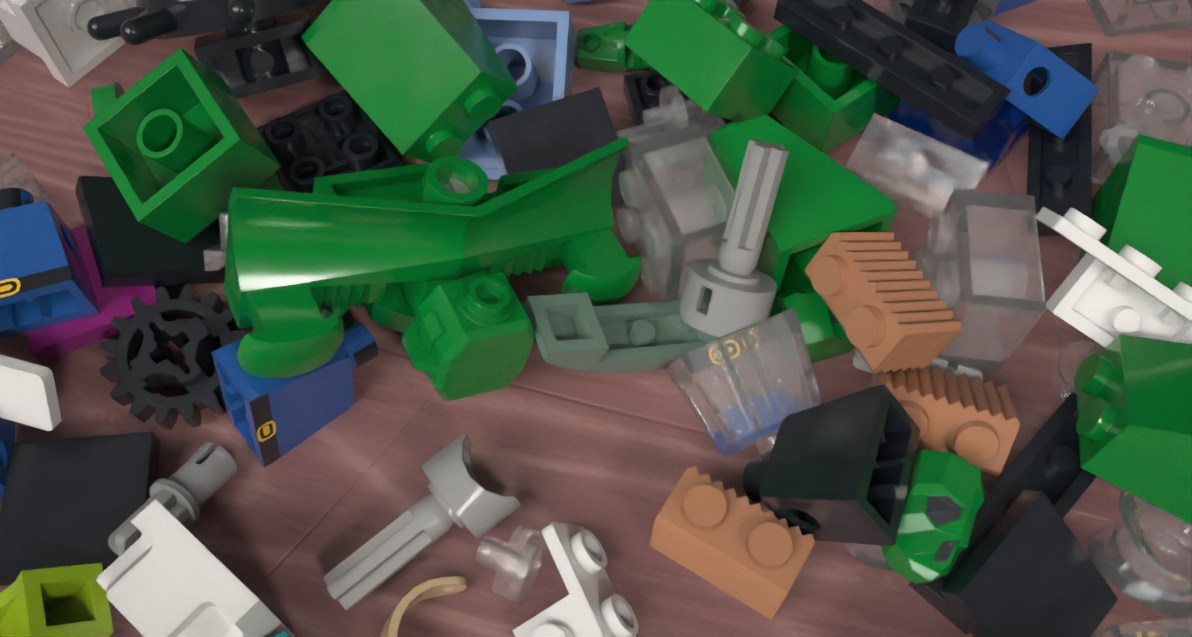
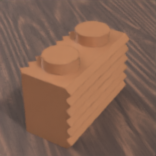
M832 232L804 269L813 288L820 294L846 332L849 341L856 347L874 375L880 371L886 373L889 370L895 372L901 369L903 372L908 368L911 371L917 367L920 370L923 369L961 331L962 321L953 320L954 310H946V300H938V290H930L931 280H923V270H916V261L908 260V251H901V242H894V232Z
M926 366L921 370L917 367L912 371L908 368L903 372L899 369L895 372L889 370L886 373L880 371L875 375L874 373L872 374L868 388L885 384L920 428L916 448L917 453L922 450L951 452L977 466L983 472L997 476L1001 474L1020 428V421L1006 384L996 388L992 380L983 384L979 376L969 380L966 373L956 376L953 369L943 373L940 366L933 369Z
M697 466L686 468L653 522L652 538L649 544L652 548L772 620L813 549L815 541L812 534L802 535L799 526L789 528L786 518L776 520L773 511L763 513L760 503L750 505L747 496L737 498L734 488L724 490L722 481L712 483L709 473L699 475Z

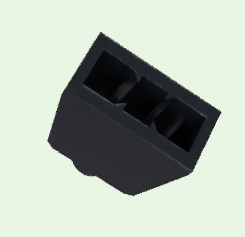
M885 384L790 414L780 424L770 458L751 461L745 466L743 471L745 492L753 502H763L770 511H773L778 520L786 518L789 528L799 526L802 535L812 534L814 540L878 546L895 545L920 428Z

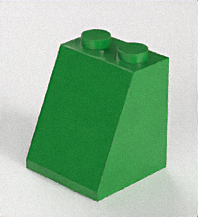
M332 0L301 36L308 48L402 155L429 163L445 156L455 157L461 151L463 144L487 120L494 117L500 111L502 104L519 88L463 0Z
M767 114L744 122H731L719 130L709 133L697 207L719 246L725 232L749 139H758L766 143L774 142L785 146L784 149L789 150L759 261L755 268L770 276L777 283L776 294L789 288L804 289L813 287L804 269L832 232L889 231L898 211L892 199Z
M1138 134L1093 197L1092 220L1107 230L1099 240L1100 243L1117 254L1126 244L1139 251L1162 267L1154 279L1172 291L1180 281L1192 287V148ZM1080 248L1079 262H1080V260L1084 257V255L1087 253V252H1085L1084 250H1082L1081 248Z
M1119 335L1100 354L1093 353L1088 356L1080 365L1074 378V387L1077 389L1078 420L1076 431L1079 434L1080 466L1082 469L1192 525V344Z

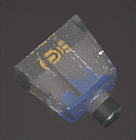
M794 308L684 353L666 366L669 376L718 450L724 456L756 445L762 460L769 459L781 422L790 414L823 404L800 322Z

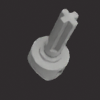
M749 139L720 245L718 259L703 258L690 262L680 302V317L685 323L699 331L721 338L755 323L761 325L769 318L777 291V283L770 276L755 268L759 261L789 150L784 149L785 146L774 142L766 143L758 139ZM709 294L711 296L709 307L702 308L705 298Z
M465 432L421 465L424 473L431 481L427 486L432 494L421 498L322 577L328 585V592L334 600H338L346 611L352 609L449 531L454 522L461 529L466 526L480 540L498 523L522 506L514 496L504 497L481 487L472 468L470 452L472 441Z

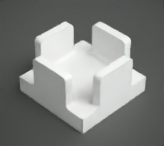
M0 0V20L17 43L39 56L45 62L53 77L70 88L126 43L121 36L107 40L92 38L87 31L88 21L95 16L136 7V0Z
M156 499L130 521L142 533L141 537L96 579V582L107 592V599L144 637H273L285 630L289 637H296L255 594Z

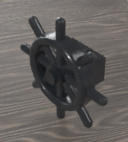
M136 0V7L95 16L87 23V31L92 38L107 40L121 36L126 43L131 45H140L153 39L180 38L224 30L197 37L194 50L198 61L222 78L236 99L327 75L325 66L308 48L301 37L311 26L306 10L275 17L321 0Z

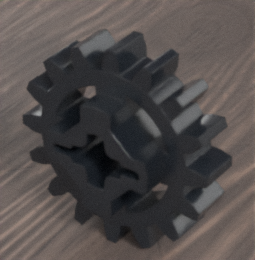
M185 284L179 299H174L166 288L162 286L156 290L155 304L147 306L144 301L137 297L131 300L132 308L136 315L130 321L114 316L111 323L121 332L118 340L101 341L100 345L104 352L115 358V362L108 363L100 368L101 376L111 383H119L109 393L113 400L122 406L131 404L129 413L144 423L155 413L156 423L169 430H172L178 415H182L184 420L195 428L201 426V410L207 407L220 416L226 413L224 403L220 399L223 395L216 370L212 375L214 360L211 352L243 339L248 332L246 330H238L231 309L224 310L225 303L218 294L212 291L201 302L200 295L192 285ZM177 319H191L186 323L170 322ZM169 341H172L179 349L182 348V352L186 357L184 361L190 368V373L187 374L179 365L175 366V360L171 356L173 351L168 346ZM171 389L189 391L188 394L181 396H163Z

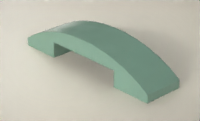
M582 292L527 296L523 303L526 314L535 330V339L543 361L558 367L586 372H635L666 368L671 364L767 324L766 322L761 325L755 323L720 338L699 331L685 323L680 317L679 308L681 300L593 306L588 293ZM707 294L702 308L709 307L711 300L709 294Z

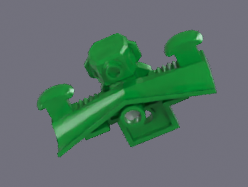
M623 137L557 169L549 168L500 175L496 192L487 193L489 186L488 177L480 166L470 160L452 156L435 159L432 163L315 177L313 193L233 187L228 204L224 293L238 329L253 326L255 331L247 333L240 342L236 353L239 366L252 376L270 379L294 377L316 370L329 362L338 353L343 343L345 332L343 319L339 315L323 318L321 315L323 310L333 313L338 307L346 311L350 305L360 308L363 303L371 320L387 328L403 332L401 342L414 369L423 371L428 375L433 387L443 400L452 401L506 387L523 370L530 352L537 343L535 330L526 314L525 308L507 280L511 274L520 277L523 271L531 274L533 269L542 272L544 267L549 269L565 266L569 274L561 285L559 294L587 292L593 306L614 305L625 298L640 279L643 269L641 256L629 258L612 232L614 227L611 207L612 176L619 156L629 147L630 142L626 137Z

